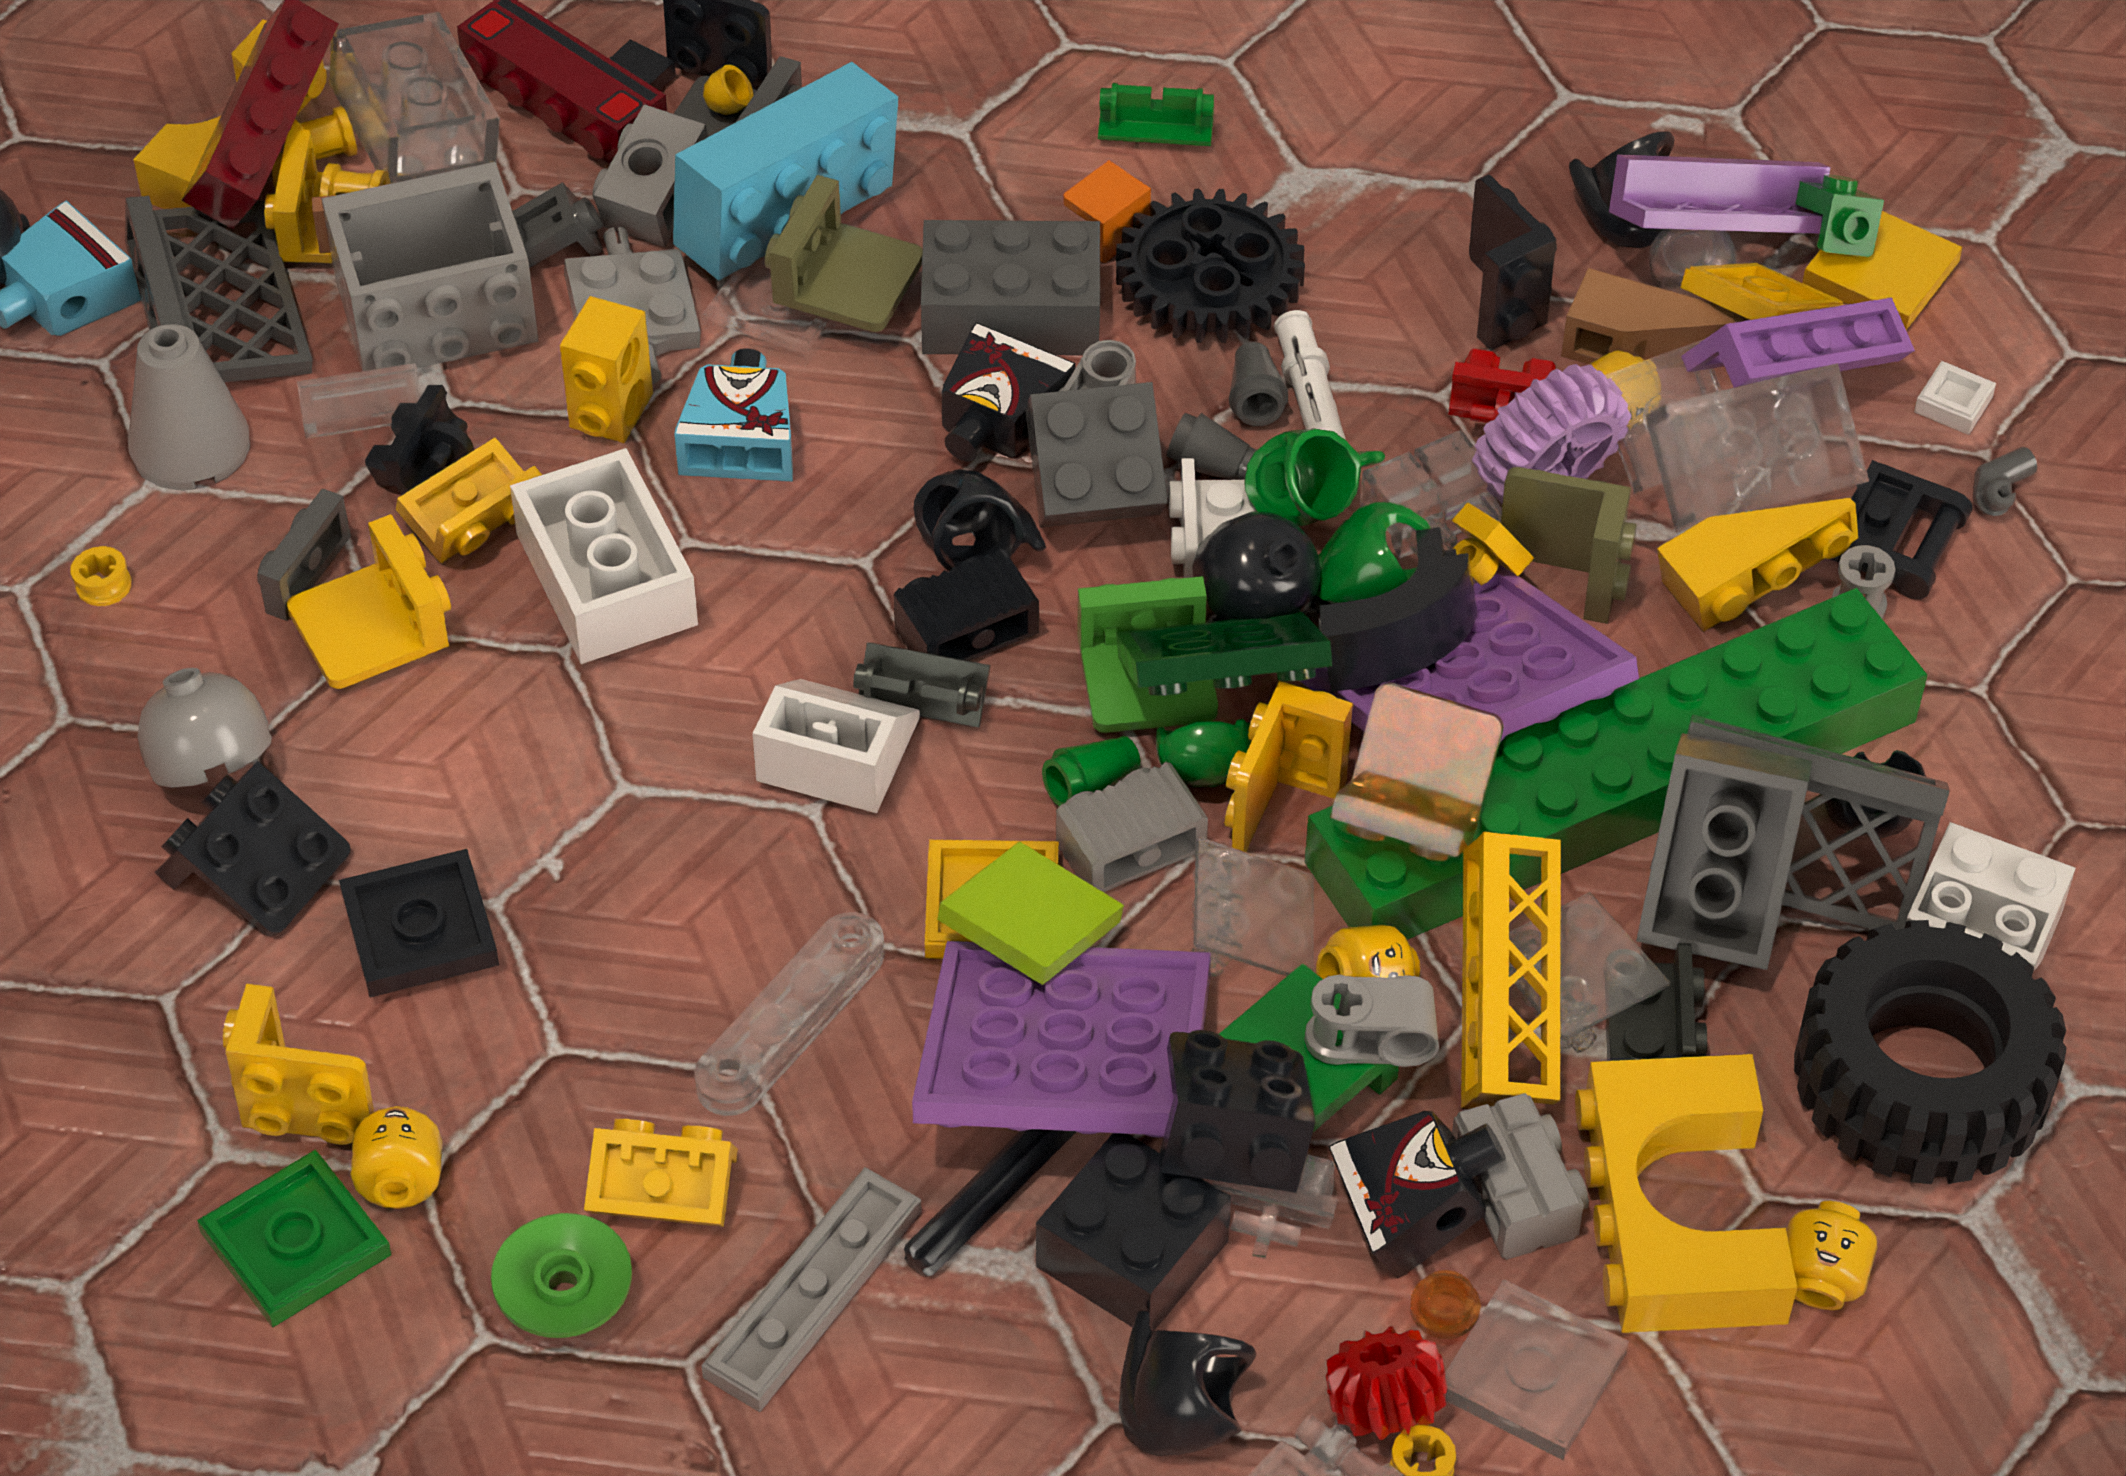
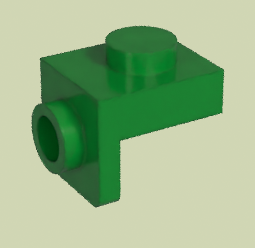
M1825 174L1822 184L1800 181L1795 204L1823 215L1817 243L1818 249L1828 253L1870 257L1875 248L1884 200L1857 190L1859 181L1856 179Z

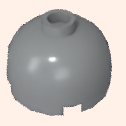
M185 668L176 671L163 680L164 687L148 700L141 711L137 736L142 759L145 766L149 769L152 780L157 785L172 788L194 786L208 782L204 770L214 768L225 763L228 774L235 772L261 756L272 740L265 712L256 696L235 677L214 672L201 673L198 668Z

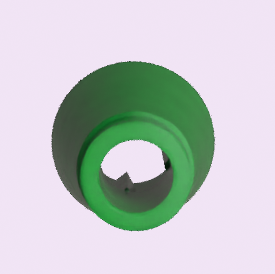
M1127 736L1058 748L1054 751L1052 758L1046 760L1043 764L1042 778L1044 786L1053 802L1060 806L1078 793L1084 791L1094 793L1096 790L1103 791L1108 785L1115 786L1119 780L1122 781L1128 774L1140 769V754L1134 742Z

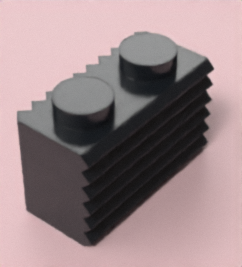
M1000 548L994 555L988 553L986 556L976 555L961 563L959 567L954 566L950 572L943 570L939 576L932 575L930 578H916L905 585L903 589L898 588L893 594L895 629L897 634L901 636L903 643H906L908 650L971 661L1039 633V600L1006 551Z

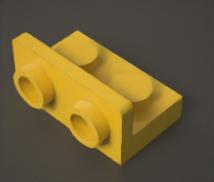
M614 1119L613 1130L594 1128L584 1211L591 1214L724 1227L731 1164L736 1163L738 1149L731 1142L722 1141V1130L687 1125L682 1126L681 1137L654 1134V1123L633 1119Z

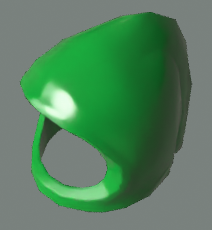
M1315 428L1286 431L1269 439L1254 452L1247 464L1244 481L1245 492L1257 512L1275 513L1296 523L1298 526H1306L1314 522L1332 519L1349 507L1356 496L1361 468L1383 462L1385 454L1382 451L1356 452L1344 438L1334 431Z
M1374 502L1358 508L1349 519L1342 522L1319 553L1321 581L1317 596L1331 604L1375 597L1402 585L1415 573L1417 567L1412 569L1401 568L1396 557L1388 547L1386 530L1395 523L1407 524L1415 530L1430 529V525L1411 509L1391 502Z

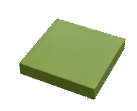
M1019 841L940 902L937 920L1036 982L1044 985L1119 924L1124 905Z

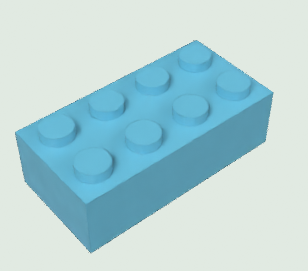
M850 62L675 154L673 244L719 281L741 268L750 266L756 260L765 256L772 236L774 234H781L787 225L794 200L798 195L804 196L817 175L839 181L840 214L872 196L881 194L885 189L891 187L893 182L898 96L856 64Z

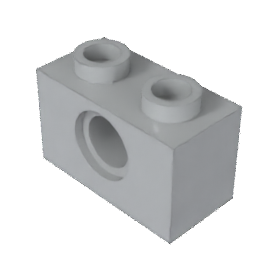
M643 105L634 123L627 124L623 129L618 143V151L608 169L604 168L599 172L593 186V199L596 202L603 227L608 229L614 227L617 232L618 227H622L627 230L629 236L665 247L673 234L675 154L709 137L706 124Z

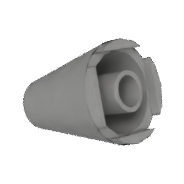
M178 324L161 325L149 330L142 336L137 346L128 436V450L137 471L144 479L159 487L180 491L196 489V481L205 480L213 476L215 483L228 478L243 464L250 448L249 426L245 416L194 331Z

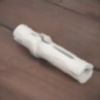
M1301 310L1286 312L1275 321L1274 329L1279 337L1285 357L1281 365L1285 381L1294 388L1305 429L1315 428L1334 431L1345 439L1337 406L1327 379L1330 365L1326 353L1321 348H1318L1312 329L1311 317L1309 318V314Z

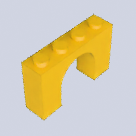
M1753 1054L1590 1062L1586 1089H1577L1575 1093V1115L1578 1130H1589L1591 1146L1585 1147L1584 1151L1585 1179L1588 1188H1598L1601 1205L1594 1206V1235L1598 1247L1608 1246L1610 1264H1605L1603 1267L1604 1298L1607 1306H1617L1621 1333L1788 1324L1797 1291V1284L1786 1228L1702 1231L1687 1228L1659 1213L1646 1199L1637 1178L1651 1163L1671 1154L1755 1148L1763 1115V1106Z

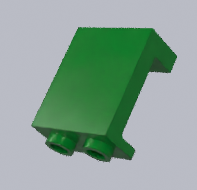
M1302 963L1221 1031L1219 1035L1225 1039L1258 1043L1264 1040L1277 1041L1303 1055L1315 1117L1314 1132L1366 1086H1369L1377 1094H1382L1398 1080L1399 1066L1373 1063L1334 1065L1320 1061L1307 1050L1304 1037L1307 1023L1314 1016L1310 1006L1312 992L1317 983L1323 979ZM1340 993L1335 995L1333 1004L1335 1009H1339ZM1341 1030L1337 1032L1335 1046L1342 1044L1343 1033Z

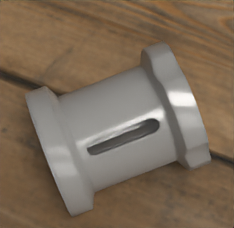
M1862 545L1848 549L1842 554L1839 562L1838 573L1842 581L1841 585L1834 589L1832 598L1857 588L1861 593L1865 594V599L1883 619L1887 608L1884 590L1892 584L1896 570L1894 561L1888 553L1877 547ZM1868 563L1865 579H1860L1862 564Z

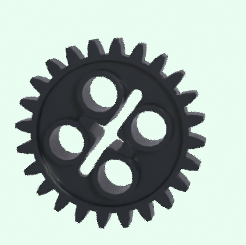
M1199 188L1194 189L1193 200L1185 201L1175 192L1171 193L1170 207H1165L1157 201L1150 202V216L1136 212L1133 219V228L1123 227L1122 243L1116 246V285H1122L1123 302L1134 301V315L1136 317L1151 313V328L1154 330L1166 323L1172 324L1173 338L1177 339L1186 329L1194 330L1196 343H1202L1207 332H1215L1218 340L1221 343H1226L1228 331L1236 330L1243 338L1248 339L1250 338L1251 324L1254 323L1262 329L1269 330L1271 329L1272 315L1279 317L1288 312V303L1298 302L1300 286L1304 285L1305 248L1304 245L1297 244L1298 230L1296 228L1285 229L1286 216L1283 213L1268 217V203L1265 201L1250 208L1247 206L1246 193H1242L1234 202L1226 201L1224 189H1218L1213 199H1205L1204 194Z

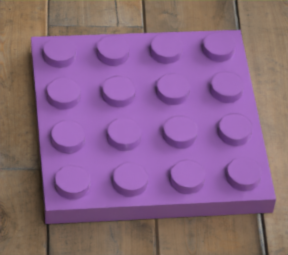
M1499 566L1494 576L1481 586L1473 579L1477 605V616L1474 626L1460 645L1432 665L1389 682L1331 692L1327 667L1315 668L1316 677L1300 681L1312 691H1324L1338 699L1352 702L1351 722L1416 773H1420L1424 770L1441 768L1450 759L1478 747L1497 744L1505 736L1532 724L1551 721L1558 717L1561 712L1586 701L1607 697L1615 689L1638 680L1639 674L1636 656L1521 577L1516 576L1503 566Z
M947 941L912 1100L913 1123L938 1124L949 1128L980 1126L1008 1128L1015 1131L1042 1129L1076 1131L1082 1134L1104 1132L1164 1137L1173 1102L1167 1055L1169 1036L1173 1032L1190 1033L1194 1030H1204L1211 977V953L1089 947L1044 985H1041L974 942Z

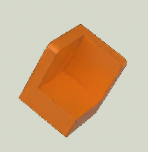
M1110 160L1063 194V205L1086 221H1100V261L1102 263H1106L1116 255V246L1122 243L1123 227L1133 228V219L1136 212L1150 216L1151 188Z

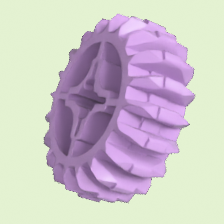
M1573 364L1568 366L1563 372L1559 369L1552 370L1541 381L1534 379L1531 386L1522 393L1515 392V398L1507 406L1498 408L1499 415L1495 420L1486 423L1483 428L1485 434L1478 438L1474 445L1477 451L1473 456L1472 462L1476 466L1477 474L1482 479L1481 484L1493 498L1497 497L1501 504H1503L1506 475L1508 470L1513 467L1543 470L1549 473L1588 479L1596 469L1604 468V460L1609 455L1617 452L1619 448L1617 442L1623 439L1628 432L1626 425L1632 415L1627 409L1629 404L1621 396L1623 392L1611 378L1608 379L1591 364L1581 367Z

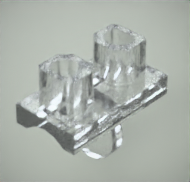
M1308 1154L1297 1193L1214 1180L1212 1183L1213 1186L1231 1196V1204L1263 1212L1262 1217L1235 1210L1230 1229L1257 1237L1252 1256L1266 1259L1270 1240L1294 1247L1298 1245L1302 1227L1276 1221L1277 1215L1330 1229L1338 1199L1331 1197L1334 1188L1335 1162Z

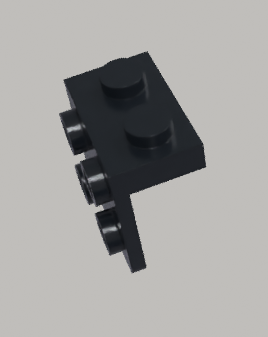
M663 0L667 58L675 61V68L701 76H711L723 66L733 65L746 75L752 89L758 90L772 69L770 12L764 5L750 0Z
M1487 174L1475 181L1469 256L1471 261L1483 272L1477 338L1492 351L1512 340L1522 339L1531 331L1547 324L1557 239L1545 223L1539 222L1519 203L1517 197L1510 189L1501 186L1491 175Z
M257 761L238 781H235L229 774H226L201 802L210 812L197 826L187 818L161 846L170 856L155 871V874L175 890L192 872L196 873L262 933L267 936H276L288 926L348 857L350 845L342 835Z
M1194 1030L1190 1033H1171L1167 1044V1055L1173 1102L1158 1157L1160 1172L1297 1193L1315 1126L1303 1055L1277 1041L1264 1040L1258 1043L1225 1039L1221 1035L1207 1030Z

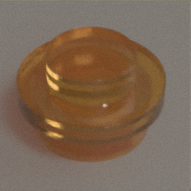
M1440 1270L1429 1274L1416 1285L1411 1295L1410 1313L1412 1319L1423 1332L1432 1337L1440 1339L1461 1337L1474 1328L1480 1315L1481 1302L1478 1292L1465 1276L1455 1271Z

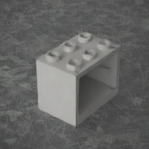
M496 162L321 198L335 280L365 380L539 342L528 257Z

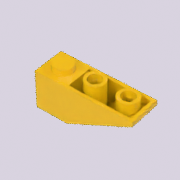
M1851 498L1708 517L1657 548L1662 582L1704 632L1721 621L1726 622L1738 617L1749 604L1770 591L1788 587L1798 578L1800 573L1823 559H1832L1845 552L1851 543L1859 538L1856 504Z

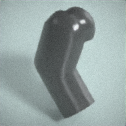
M2020 447L1977 468L1974 474L1973 501L1980 511L1991 516L2003 515L2008 511L2016 500V493H2012V484L2034 475L2037 471V462L2033 453L2026 447Z

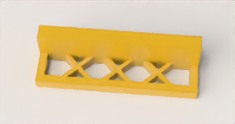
M1483 832L1463 851L1461 1108L1472 1109L1485 1104L1491 1107L1499 1100L1526 1093L1528 1096L1530 1095L1534 1103L1554 1105L1560 1100L1561 840ZM1509 854L1541 857V885L1529 896L1509 875ZM1540 895L1541 909L1534 902ZM1509 897L1517 905L1510 913ZM1521 912L1541 932V949L1529 960L1509 940V923ZM1540 959L1541 974L1534 967ZM1509 962H1510V963L1514 966V968L1517 970V971H1515L1510 977H1509ZM1521 976L1541 996V1014L1529 1025L1509 1005V987ZM1540 1024L1541 1040L1533 1032ZM1510 1027L1516 1036L1508 1043V1028ZM1521 1042L1541 1062V1085L1508 1082V1054Z

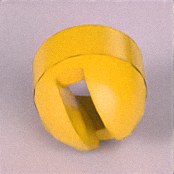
M733 65L723 66L714 72L704 84L703 98L707 107L723 115L739 112L748 105L754 96L751 83L746 75Z

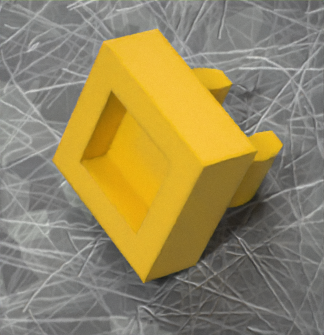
M1469 502L1451 520L1468 537L1457 543L1453 549H1456L1457 555L1469 554L1472 578L1481 586L1494 576L1498 565L1519 576L1534 559L1499 521Z

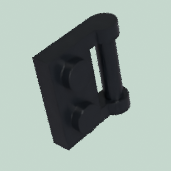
M1872 460L1851 498L1856 504L1859 538L1853 541L1848 549L1855 546L1869 545L1880 548L1888 553L1894 561L1896 569L1892 583L1895 584L1897 590L1908 598L1915 600L1924 599L1928 596L1936 581L1934 570L1955 530L1964 527L1973 510L1972 503L1964 494ZM1920 509L1932 514L1934 519L1914 557L1911 558L1897 553V550ZM1842 554L1830 560L1839 563ZM1868 563L1862 564V572H1867Z

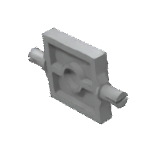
M612 227L603 236L608 255L565 259L564 276L574 321L589 296L645 311L653 385L661 378L656 356L672 350L700 348L701 331L680 249L632 253L627 230L618 227L617 239L615 229Z

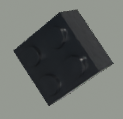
M1112 1133L1036 1222V1267L1131 1327L1138 1311L1150 1312L1151 1327L1155 1331L1228 1243L1231 1196L1201 1178L1161 1173L1158 1158L1159 1152L1129 1134Z

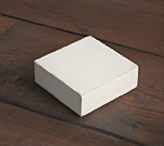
M1941 361L1918 396L1914 412L1969 435L1993 398L1996 383Z

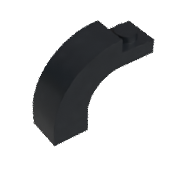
M1440 527L1416 531L1418 566L1415 573L1402 585L1375 597L1320 606L1321 632L1330 640L1332 666L1327 667L1331 692L1377 685L1415 673L1448 655L1470 633L1476 620L1477 605L1469 554L1457 555L1456 549L1444 550Z

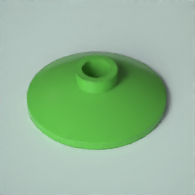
M573 1213L551 1214L522 1225L503 1242L495 1256L491 1271L494 1298L507 1319L524 1331L550 1338H566L581 1335L607 1322L623 1305L632 1282L630 1255L620 1236L608 1225L597 1219ZM561 1283H571L574 1285L571 1289L564 1291L553 1290L555 1286Z

